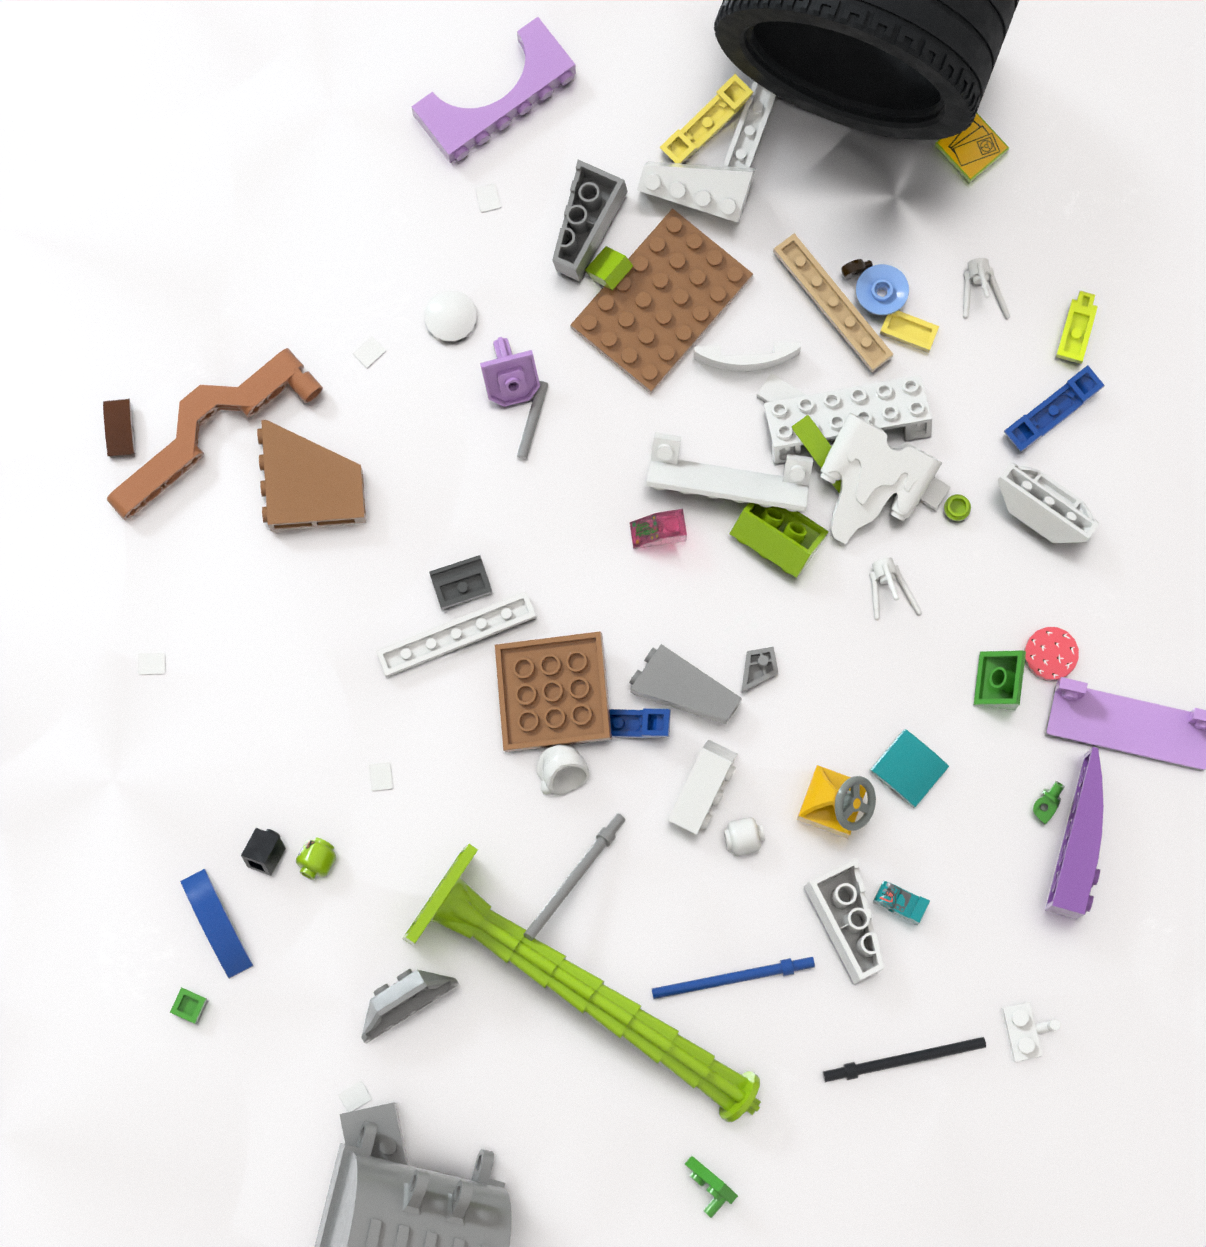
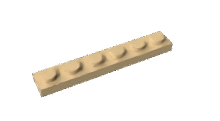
M795 233L773 249L775 255L871 372H874L893 357L891 350Z

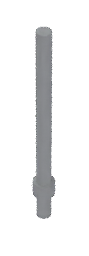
M616 814L609 825L600 830L596 836L597 840L525 931L524 936L528 940L533 941L605 846H610L616 838L615 833L625 822V818L621 814Z

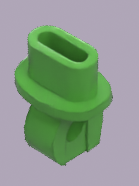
M1055 781L1050 790L1046 788L1043 790L1045 795L1037 799L1033 807L1034 814L1044 824L1052 818L1061 802L1059 795L1065 786L1058 781ZM1047 804L1048 810H1042L1041 805Z

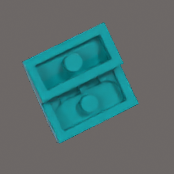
M904 729L870 771L889 788L895 790L908 804L916 807L948 769L949 765L922 741Z

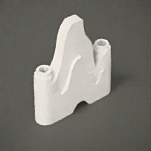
M849 413L825 459V463L821 468L822 474L820 475V477L832 484L836 480L841 479V489L830 526L832 536L846 544L857 529L872 522L879 515L888 499L894 493L896 494L890 507L892 509L890 514L901 521H905L906 517H910L942 462L909 443H902L898 447L889 446L887 444V434L881 428L853 413Z

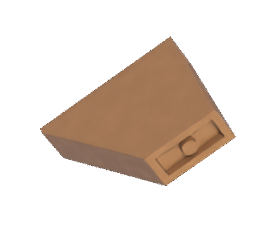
M261 420L262 428L257 429L258 444H263V454L259 455L260 471L264 470L265 480L260 481L262 497L266 496V507H262L263 523L268 522L270 530L366 523L364 479L360 464L268 420Z

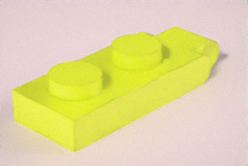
M1079 291L1077 300H1071L1056 354L1057 358L1082 364L1098 306L1093 305L1095 294Z

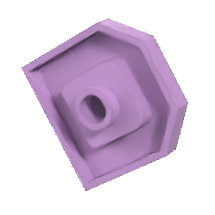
M498 337L493 342L497 359L480 363L488 399L503 407L529 401L540 387L533 352L529 350L512 355L509 340Z

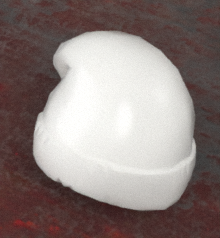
M558 744L547 748L540 755L537 763V774L542 780L541 791L546 795L552 793L561 795L572 792L589 780L590 775L586 761L576 749L568 745Z

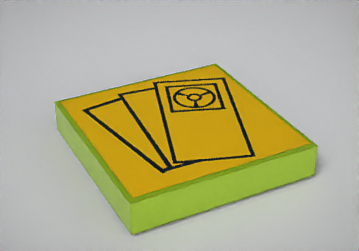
M976 113L975 119L968 129L957 135L939 139L934 145L968 183H971L1009 150L1007 144L978 113Z

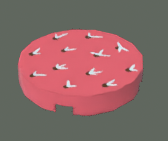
M1045 627L1037 630L1028 639L1024 649L1026 651L1025 660L1028 669L1036 677L1045 681L1058 680L1061 677L1065 678L1075 669L1079 659V648L1075 639L1067 631L1058 627Z

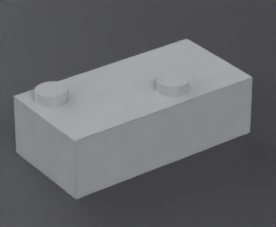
M393 1102L339 1114L346 1145L356 1147L364 1121L377 1124V1131L371 1156L409 1165L396 1103Z

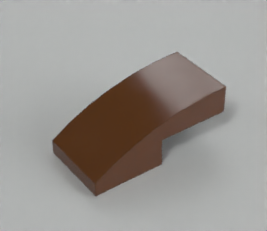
M130 398L103 401L107 456L134 454L135 446Z

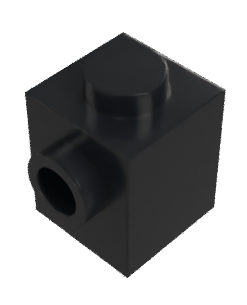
M255 828L241 854L246 866L271 876L286 849L280 838L281 836L271 829L264 831Z

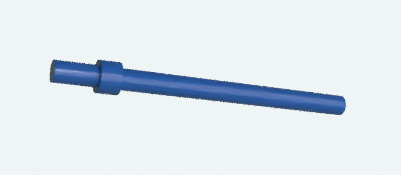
M813 957L793 961L791 958L780 960V963L651 989L653 999L779 974H783V976L793 975L794 971L814 968L815 963Z

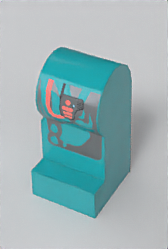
M887 881L882 882L873 900L875 903L888 909V911L916 925L920 923L930 903V900L919 897Z

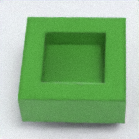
M181 987L170 1013L196 1024L207 998Z

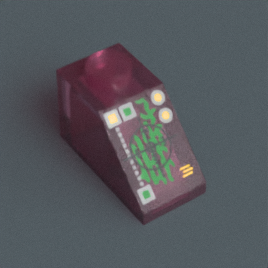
M683 509L658 512L629 522L633 549L686 542L687 540Z

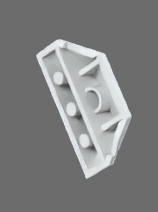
M1010 463L998 479L1008 512L1052 543L1087 542L1099 525L1083 500L1040 470Z

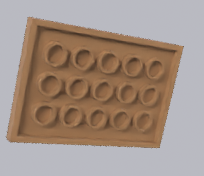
M673 208L628 258L633 267L613 290L604 286L570 325L571 329L651 394L753 277L751 271Z

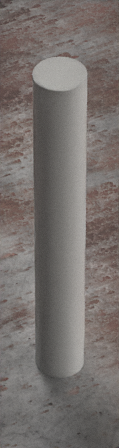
M539 381L540 387L534 394L518 449L517 457L527 459L548 388V383L544 381Z

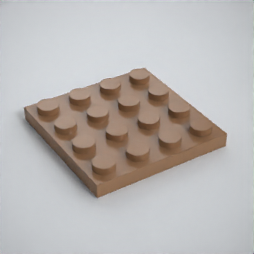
M601 631L495 645L503 751L512 752L551 747L558 744L570 745L612 740L603 634Z

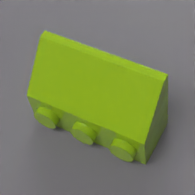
M749 503L740 514L729 534L740 543L758 552L761 557L781 567L784 572L797 578L829 531L798 511L793 512L785 508L763 507L759 504Z

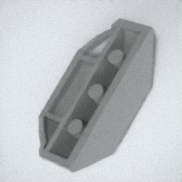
M408 969L396 977L398 982L389 987L388 984H385L373 992L375 997L371 998L361 1036L364 1043L367 1044L458 986L459 983L456 978L422 970L412 972L411 969Z

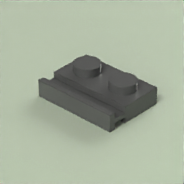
M480 555L429 571L441 610L493 593Z

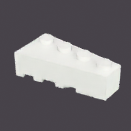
M648 161L643 167L637 191L738 222L741 218L756 168Z
M858 858L809 881L804 886L854 985L885 968L877 935L872 924V914L870 908H868L865 896V886L861 879Z

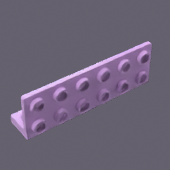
M1061 677L1057 681L1046 730L1048 735L1199 770L1206 769V710L1194 708L1189 712L1087 688L1088 683Z

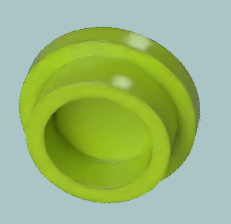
M952 495L944 504L946 516L953 521L966 519L971 511V504L963 495Z

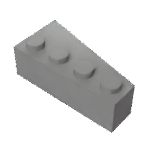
M578 159L575 177L570 188L568 204L564 211L562 228H560L552 260L557 272L580 282L585 269L593 258L628 190L624 179Z

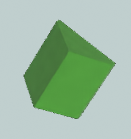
M1026 651L980 652L974 705L1014 711L1018 708L1021 698Z

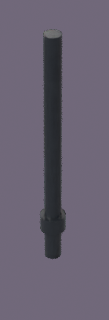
M984 1037L860 1064H855V1062L846 1063L841 1068L823 1071V1078L825 1082L843 1078L847 1080L856 1079L861 1074L986 1048V1042Z

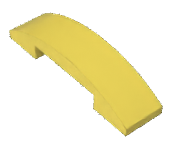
M736 74L716 92L717 95L681 130L678 129L660 146V149L674 163H684L700 150L733 118L754 92Z

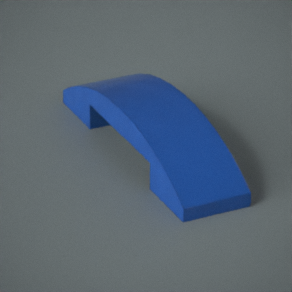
M1087 365L1027 415H1023L1004 430V433L1018 450L1022 452L1079 409L1105 385Z
M609 709L612 738L669 737L670 709Z
M203 869L181 880L180 882L193 911L227 977L230 979L253 967L206 870Z

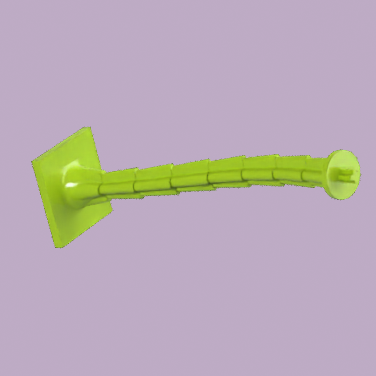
M471 844L466 845L461 850L402 938L411 945L415 944L429 922L438 923L469 939L473 937L504 962L508 963L510 961L543 988L548 986L582 1014L588 1013L617 1037L621 1038L623 1036L657 1064L660 1061L692 1088L697 1087L720 1106L719 1115L726 1122L737 1120L745 1112L753 1115L760 1108L761 1101L755 1098L760 1087V1078L752 1071L739 1074L715 1060V1055L680 1036L677 1029L640 1009L642 1007L640 1004L604 985V980L566 960L567 956L535 938L533 941L528 940L524 936L526 929L490 910L492 906L461 878L462 873L478 851Z

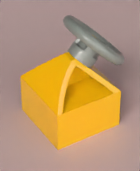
M817 765L797 820L848 839L851 831L861 829L871 819L876 805L874 787L865 777H848ZM865 792H867V804L863 803ZM858 812H863V816L855 822Z

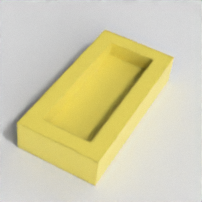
M897 311L886 316L880 334L929 353L939 326Z

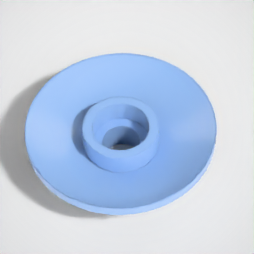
M879 264L869 267L860 275L856 284V296L859 303L865 310L876 315H889L897 312L904 306L909 295V284L905 275L890 265ZM879 290H885L887 292V295L881 297L877 294V292Z

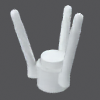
M976 258L969 261L968 271L964 272L963 317L968 318L971 281L973 280L974 284H982L984 296L989 298L987 282L990 280L1005 318L1009 319L1010 314L994 277L993 268L989 267L988 259Z
M890 557L875 561L872 564L874 571L870 573L875 620L880 619L879 580L881 584L889 585L893 598L897 601L899 596L894 583L897 579L917 615H921L922 611L903 579L898 565H894L893 559Z

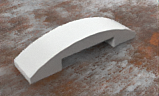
M801 341L774 343L773 353L721 356V345L694 346V359L708 366L728 371L763 370L785 363L800 354Z

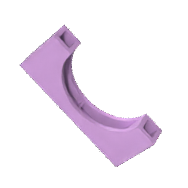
M536 17L517 31L518 42L525 54V65L517 84L503 98L479 108H460L442 101L432 91L411 106L415 119L450 163L455 159L459 161L466 157L469 149L476 144L478 146L484 144L491 137L490 134L497 129L499 131L505 129L512 122L511 119L518 114L521 116L526 114L533 107L532 104L539 99L542 101L547 99L554 92L553 89L560 84L563 86L568 84L574 78L576 64L539 17Z

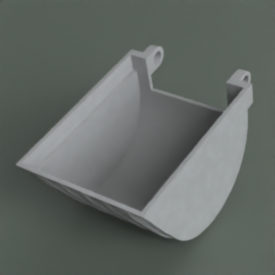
M364 1121L356 1147L340 1143L314 1247L510 1246L511 1203L509 1194L504 1189L505 1183L490 1179L494 1161L493 1151L480 1150L472 1180L372 1157L371 1153L377 1131V1124Z

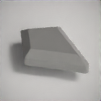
M774 646L747 651L742 692L778 674Z

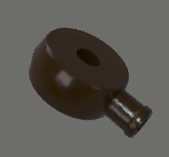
M857 259L842 266L841 272L844 278L849 279L862 274L866 269L872 267L873 264L870 260L864 262L862 259Z

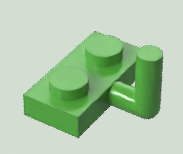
M693 1156L685 1163L692 1171L690 1177L701 1187L705 1183L709 1186L706 1190L714 1199L703 1211L710 1218L716 1214L726 1201L732 1204L738 1197L730 1187Z

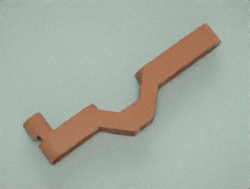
M289 348L279 352L238 387L199 385L179 402L176 439L108 495L107 501L123 520H127L139 512L203 457L204 453L198 447L199 428L219 410L242 411L249 418L260 411L288 386H291L305 403L316 398L323 390V387L309 371L301 372L304 369V365Z

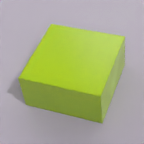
M605 246L585 271L593 281L613 290L631 270L633 265L625 255Z

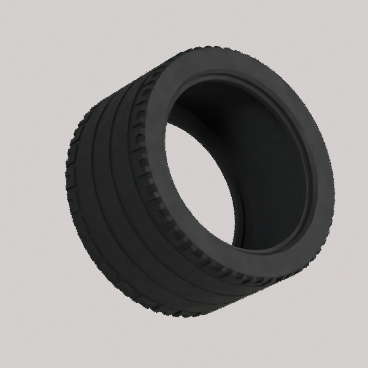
M723 0L714 22V31L725 55L744 74L773 94L808 112L873 134L910 140H936L957 135L968 129L973 123L1019 0Z

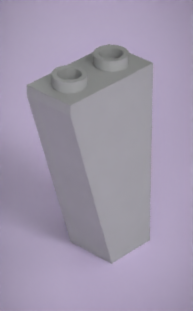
M662 644L658 649L654 647L651 649L644 660L647 662V665L642 672L637 670L629 682L632 684L630 692L636 696L723 724H727L742 701V698Z

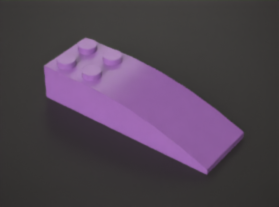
M1092 747L1084 756L1045 911L1073 919H1078L1085 915L1086 912H1090L1094 896L1090 895V891L1093 885H1097L1100 876V869H1097L1102 838L1104 805L1099 750L1096 747Z

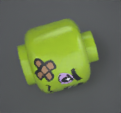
M318 837L314 840H307L296 858V863L301 868L300 874L311 880H314L315 877H326L336 860V854L333 851L334 846Z

